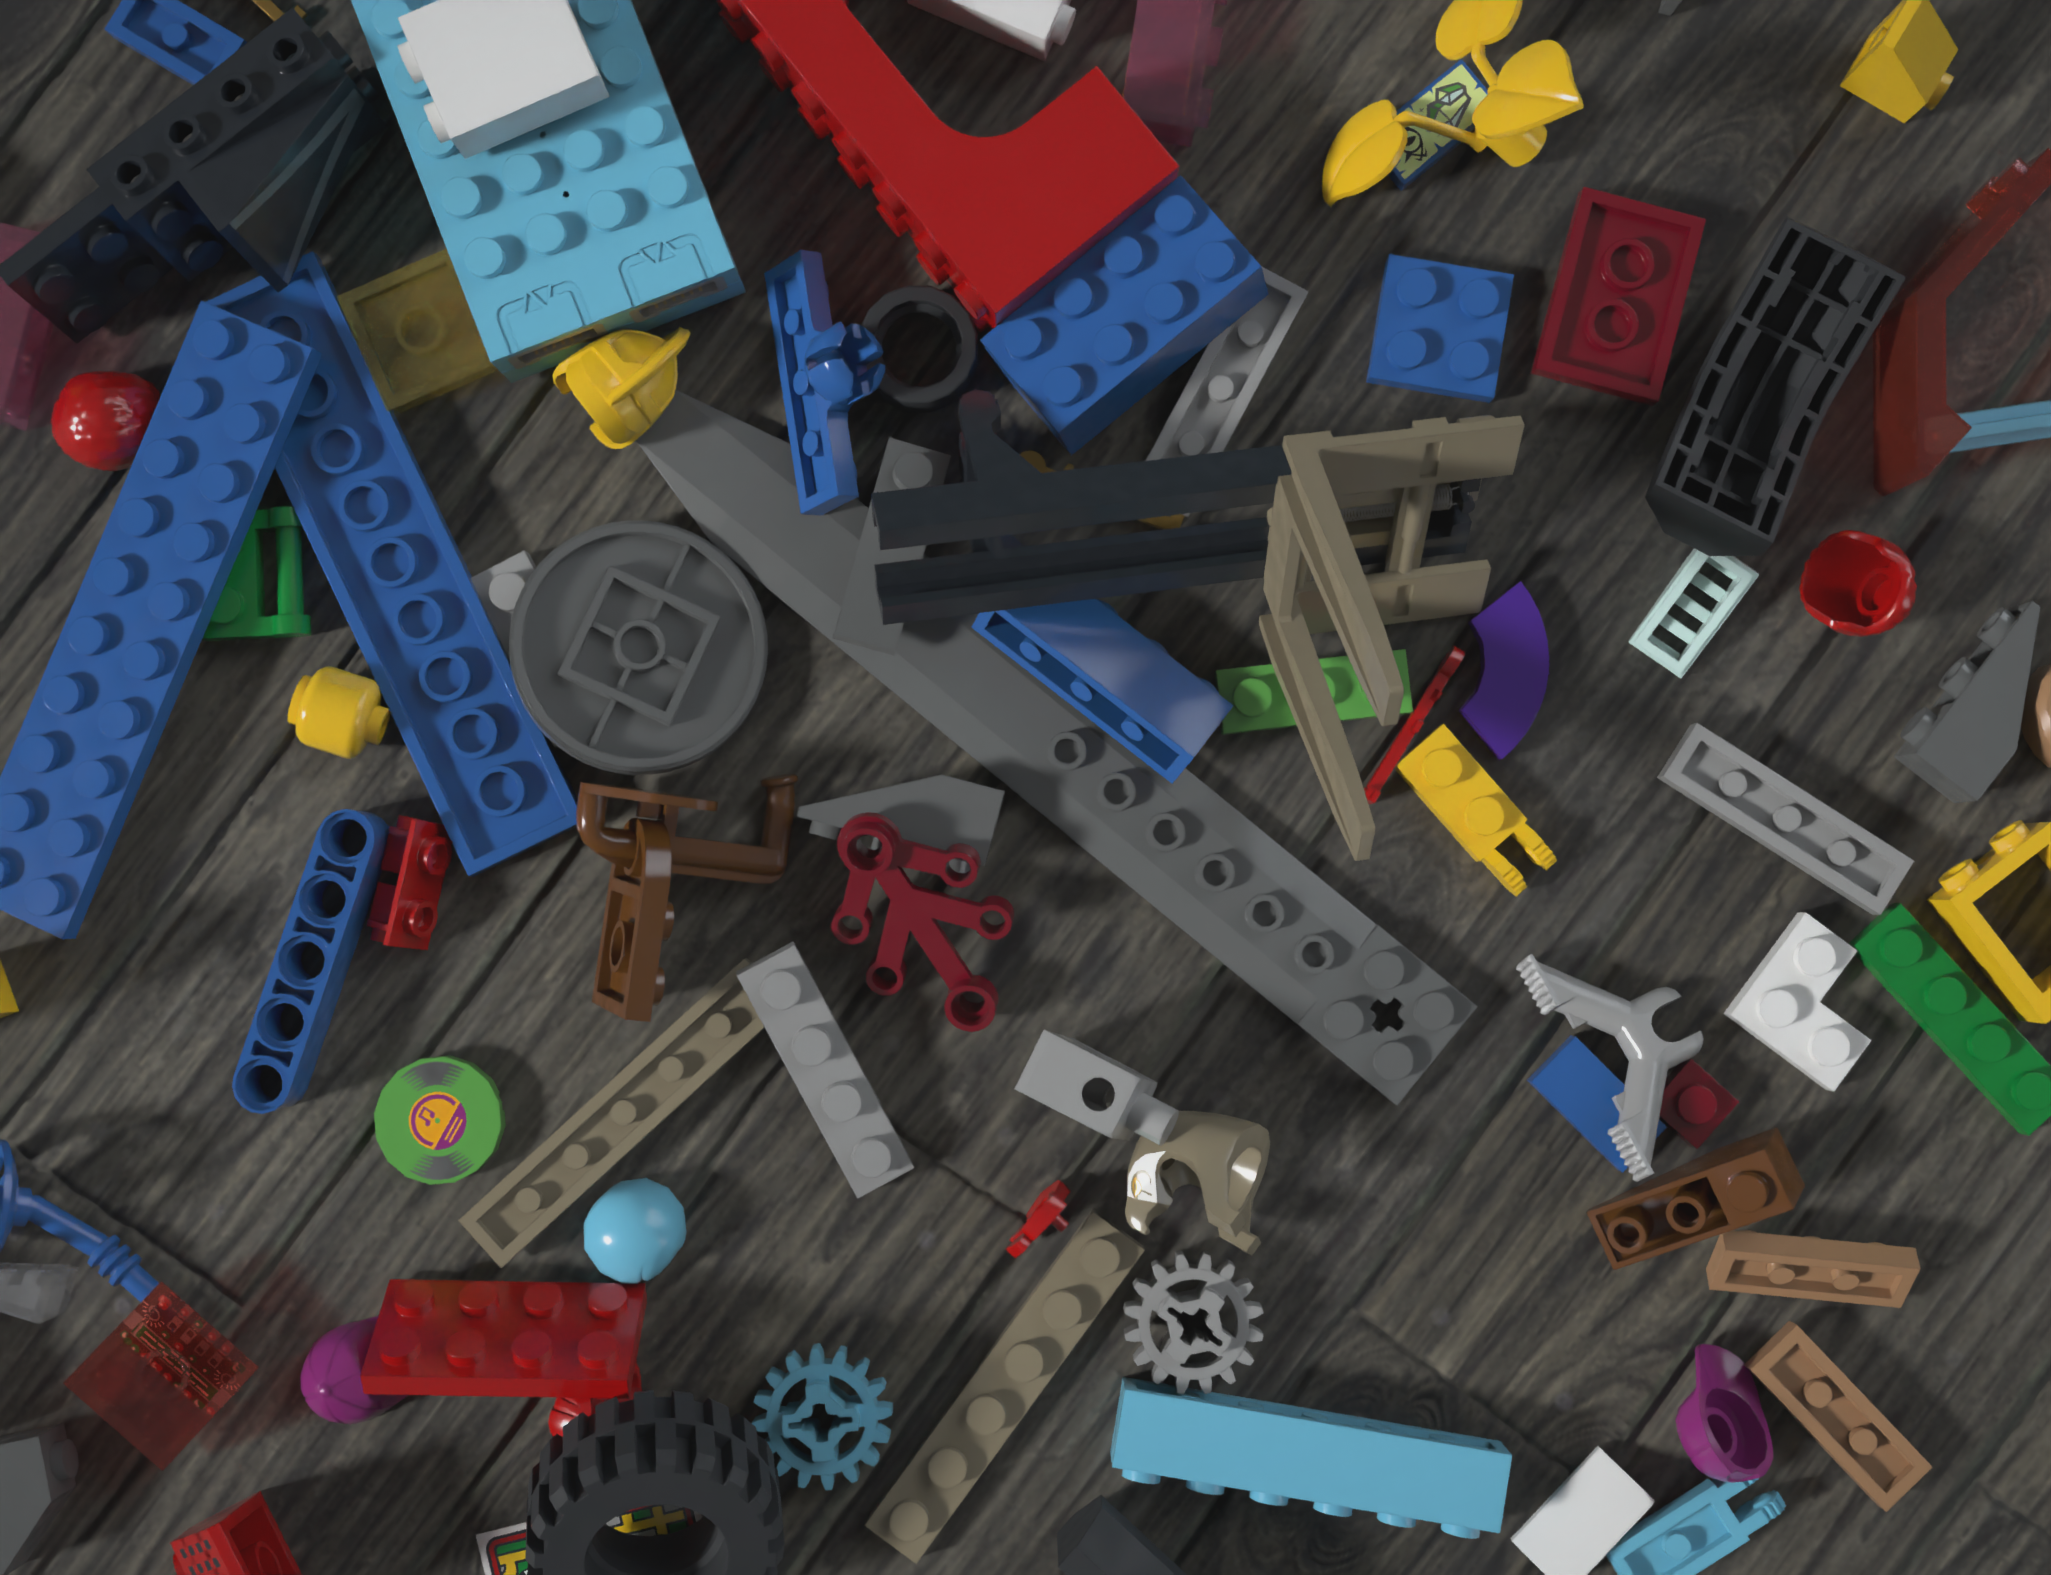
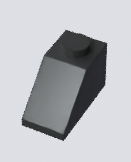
M64 1423L0 1436V1575H8L27 1562L76 1487L75 1476L79 1467L78 1453L73 1441L67 1439Z

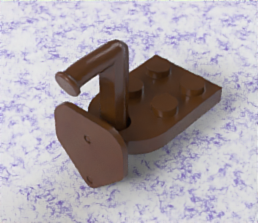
M796 774L777 775L760 781L761 786L766 787V812L761 846L675 835L679 807L717 811L718 801L658 791L580 782L576 810L577 830L583 843L596 854L612 863L592 996L594 1004L625 1020L651 1021L652 1007L660 1004L665 986L664 970L662 967H658L662 941H667L670 938L674 924V907L671 902H668L671 873L758 884L773 883L783 875L787 866L794 818V783L798 781ZM608 797L638 801L636 816L657 820L631 818L623 829L604 827Z

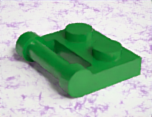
M273 507L256 510L202 641L311 636V616L304 615L302 530L304 529L294 507ZM263 532L276 533L278 615L265 617Z

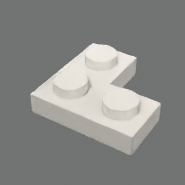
M1798 912L1723 1013L1825 1090L1833 1092L1871 1042L1868 1037L1820 1002L1857 950L1806 912Z

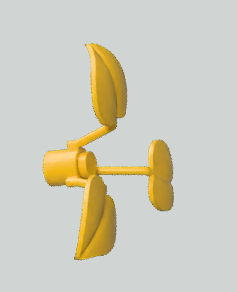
M1454 0L1438 24L1435 42L1437 50L1448 60L1461 59L1471 52L1474 63L1489 84L1488 95L1477 105L1472 116L1475 131L1472 133L1411 111H1403L1397 115L1396 107L1389 100H1380L1360 110L1344 124L1330 146L1322 175L1324 201L1332 207L1338 200L1359 194L1387 176L1398 164L1405 150L1408 136L1405 128L1408 126H1416L1466 143L1478 153L1488 146L1512 167H1519L1528 163L1540 152L1546 141L1547 130L1544 125L1581 110L1584 107L1574 82L1571 61L1566 50L1553 40L1535 42L1513 55L1502 67L1498 76L1486 58L1485 45L1495 43L1509 34L1519 17L1523 0Z

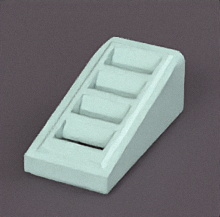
M1693 549L1628 642L1676 676L1682 678L1758 578L1759 574L1735 556H1708ZM1705 561L1733 580L1726 590L1698 572ZM1689 583H1692L1718 601L1711 611L1683 593ZM1674 603L1702 622L1696 633L1667 613ZM1658 624L1688 644L1681 654L1652 635Z

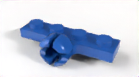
M799 250L764 273L800 512L804 515L822 516L859 497L857 469L853 460L848 428V411L855 402L870 395L879 388L885 373V365L879 363L867 370L866 365L880 358L883 350L875 336L866 328L853 323L844 327L842 322L832 325L828 300L829 289L825 281L822 255L819 252Z

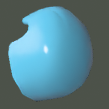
M648 1178L621 1181L608 1189L590 1209L584 1222V1250L600 1273L621 1284H638L642 1280L649 1281L662 1272L684 1244L687 1233L684 1207L668 1187Z

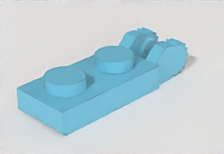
M1759 1478L1735 1483L1723 1482L1717 1479L1712 1481L1706 1479L1635 1524L1605 1556L1617 1575H1696L1750 1540L1748 1535L1769 1523L1771 1519H1775L1776 1516L1785 1510L1784 1507L1786 1505L1778 1491L1775 1492L1773 1490L1762 1493L1753 1500L1746 1502L1734 1514L1726 1500L1738 1494L1747 1486L1759 1480Z

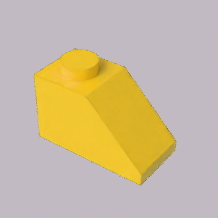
M1902 0L1870 33L1840 84L1842 88L1902 123H1906L1922 107L1933 110L1948 90L1954 78L1946 70L1956 55L1958 48L1930 0Z

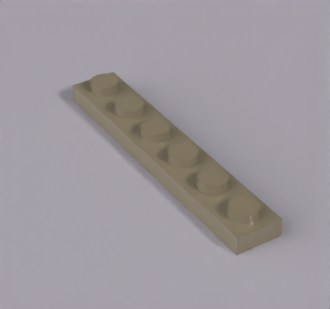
M747 958L743 959L458 1220L500 1268L507 1265L765 1028L736 975V971L751 964Z
M1094 1209L1090 1211L865 1521L867 1528L915 1564L918 1563L1145 1251L1143 1245Z

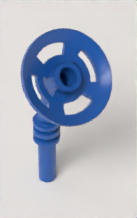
M0 1139V1171L4 1164V1174L0 1179V1253L12 1226L24 1227L29 1220L90 1256L87 1264L92 1268L100 1265L98 1274L103 1278L111 1275L108 1283L113 1287L121 1284L148 1310L152 1306L159 1307L162 1310L160 1320L173 1332L179 1330L193 1313L140 1266L142 1258L138 1254L129 1256L132 1249L127 1244L119 1247L121 1239L116 1234L107 1237L41 1196L32 1195L30 1188L18 1187V1174L9 1143L6 1140ZM162 1295L171 1301L172 1304L169 1308H166L159 1302V1298ZM158 1308L151 1309V1312L156 1317L161 1315ZM181 1309H187L189 1316L184 1317L181 1314ZM177 1314H180L185 1321L175 1330L180 1324L174 1320L171 1323L174 1326L173 1328L169 1323Z

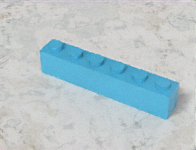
M1127 1377L1122 1378L1110 1451L1112 1468L1123 1469L1122 1476L1124 1478L1139 1483L1158 1484L1160 1483L1161 1476L1186 1480V1487L1199 1493L1222 1495L1224 1494L1225 1487L1250 1491L1249 1497L1264 1504L1285 1506L1288 1504L1289 1498L1314 1502L1313 1508L1315 1510L1333 1516L1349 1517L1352 1515V1509L1377 1512V1519L1389 1525L1412 1528L1416 1526V1519L1441 1523V1530L1443 1532L1470 1539L1479 1538L1480 1530L1500 1533L1512 1454L1498 1440L1215 1392L1204 1394L1203 1390L1187 1388L1185 1393L1181 1394L1177 1393L1174 1385L1156 1384L1155 1382Z

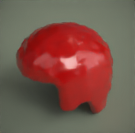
M92 371L79 374L66 383L59 394V400L54 404L51 417L53 437L66 455L86 467L103 471H119L131 468L161 394L152 382L132 373Z
M1842 530L1838 533L1830 534L1819 543L1818 548H1815L1810 553V558L1805 562L1804 571L1801 575L1800 599L1811 616L1838 633L1859 637L1879 635L1893 629L1909 616L1916 599L1917 585L1914 580L1916 574L1909 558L1896 544L1861 531Z

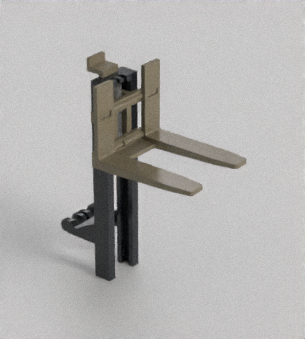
M974 389V391L962 394V398H959V419L962 432L959 433V467L962 476L959 483L871 493L872 518L874 527H877L880 550L969 540L972 553L875 564V589L883 625L1264 578L1263 590L1272 614L1260 615L1259 627L1273 669L1335 820L1354 860L1360 861L1370 859L1375 835V824L1355 760L1310 634L1338 632L1355 674L1381 726L1396 725L1400 714L1404 686L1384 625L1481 613L1491 571L1487 559L1420 568L1421 558L1465 553L1472 523L1468 513L1472 512L1475 508L1474 501L1478 499L1482 478L1513 475L1525 424L1521 416L1495 418L1492 415L1458 418L1457 422L1448 424L1446 417L1413 421L1412 428L1341 437H1333L1331 431L1287 435L1283 437V445L1040 473L997 436L996 432L1001 428V410L995 395H991L990 391ZM1274 503L1273 507L1267 511V517L1032 546H1024L1012 536L1013 534ZM1386 564L1385 572L1364 575L1361 565Z

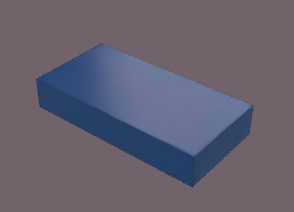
M1570 1035L1527 1081L1618 1171L1623 1173L1628 1166L1624 1165L1625 1159L1620 1157V1151L1616 1150V1144L1612 1143V1137L1608 1135V1129L1618 1124L1619 1111L1611 1098L1624 1091V1084L1576 1036ZM1660 1119L1656 1138L1667 1128Z

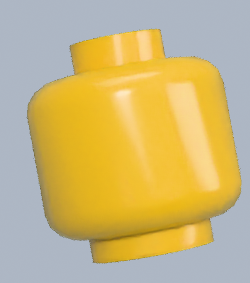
M326 666L319 669L313 676L304 675L299 680L290 702L288 722L295 725L296 735L304 745L346 759H352L363 752L368 742L375 745L380 744L386 732L391 712L388 708L381 706L382 693L374 680L332 666Z

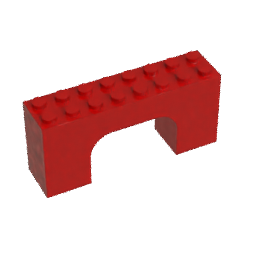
M716 0L722 9L718 14L727 29L740 44H743L748 39L751 40L754 48L761 56L758 64L779 92H783L788 87L791 89L794 97L801 105L797 109L798 114L810 131L820 141L827 135L832 139L834 146L841 154L837 157V161L849 179L859 189L867 183L872 188L873 193L880 202L876 206L877 211L889 228L898 237H901L906 232L912 237L920 251L916 258L929 277L938 286L946 280L952 286L960 300L959 302L970 313L977 334L982 333L985 329L988 332L994 329L1178 176L1180 166L1098 66L1093 68L1019 128L993 137L970 136L950 128L938 119L848 9L849 0Z

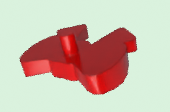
M1061 1180L1055 1181L1039 1194L1027 1212V1222L1009 1238V1241L1012 1243L1005 1250L1014 1258L1022 1254L1050 1224L1060 1233L1069 1225V1222L1060 1213L1067 1205L1064 1200L1071 1190Z

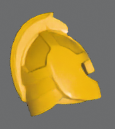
M679 327L663 338L632 329H620L610 332L587 344L559 363L553 372L554 384L564 395L570 391L573 392L577 400L594 420L589 429L602 444L613 449H623L641 437L657 421L672 401L678 378L676 356L686 346L690 332L688 329Z

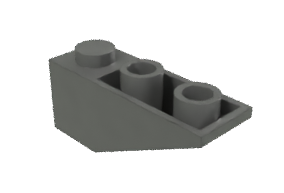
M2033 601L2007 609L2001 607L1996 610L1979 629L1977 637L1982 642L1969 659L1966 657L1959 659L1942 677L1939 687L1944 692L1931 709L1924 707L1908 721L1901 732L1900 737L1905 740V743L1895 754L1894 758L1953 803L1978 801L2017 750L2040 606Z
M938 775L801 806L797 816L812 821L809 833L838 840L843 825L851 817L867 812L881 814L898 827L902 839L943 850L957 843L968 844L978 852L981 860L980 866L986 867L1005 792L957 778ZM876 837L873 838L872 850L882 847L881 841ZM954 858L949 861L950 867L958 873H966L971 870L970 864L962 858Z

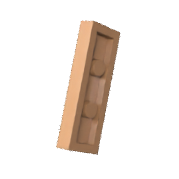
M1732 1230L1719 1235L1706 1267L1709 1290L1901 1308L1921 1268L1916 1248L1890 1246L1877 1242L1859 1243L1821 1239L1814 1236L1797 1237L1757 1233L1751 1230Z
M1788 1321L1744 1364L1756 1379L1876 1505L1887 1512L1933 1468L1797 1324Z

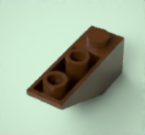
M1776 1127L1717 1148L1588 1209L1586 1213L1613 1270L1791 1211L1795 1208L1805 1185Z

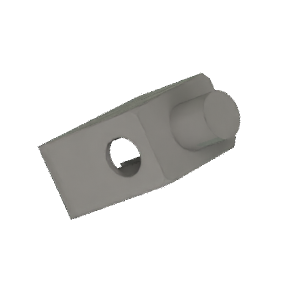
M1043 1030L1015 1087V1090L1113 1139L1129 1141L1135 1132L1162 1146L1171 1134L1179 1115V1110L1152 1097L1157 1086V1082L1074 1038L1048 1030ZM1113 1086L1115 1098L1112 1105L1107 1108L1106 1095Z

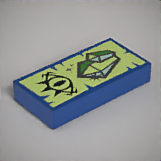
M1460 59L1398 109L1397 115L1403 111H1411L1473 133L1475 125L1472 122V116L1477 105L1488 95L1487 89L1466 63ZM1408 126L1405 128L1408 134L1405 150L1398 164L1388 176L1402 191L1462 142L1416 126Z

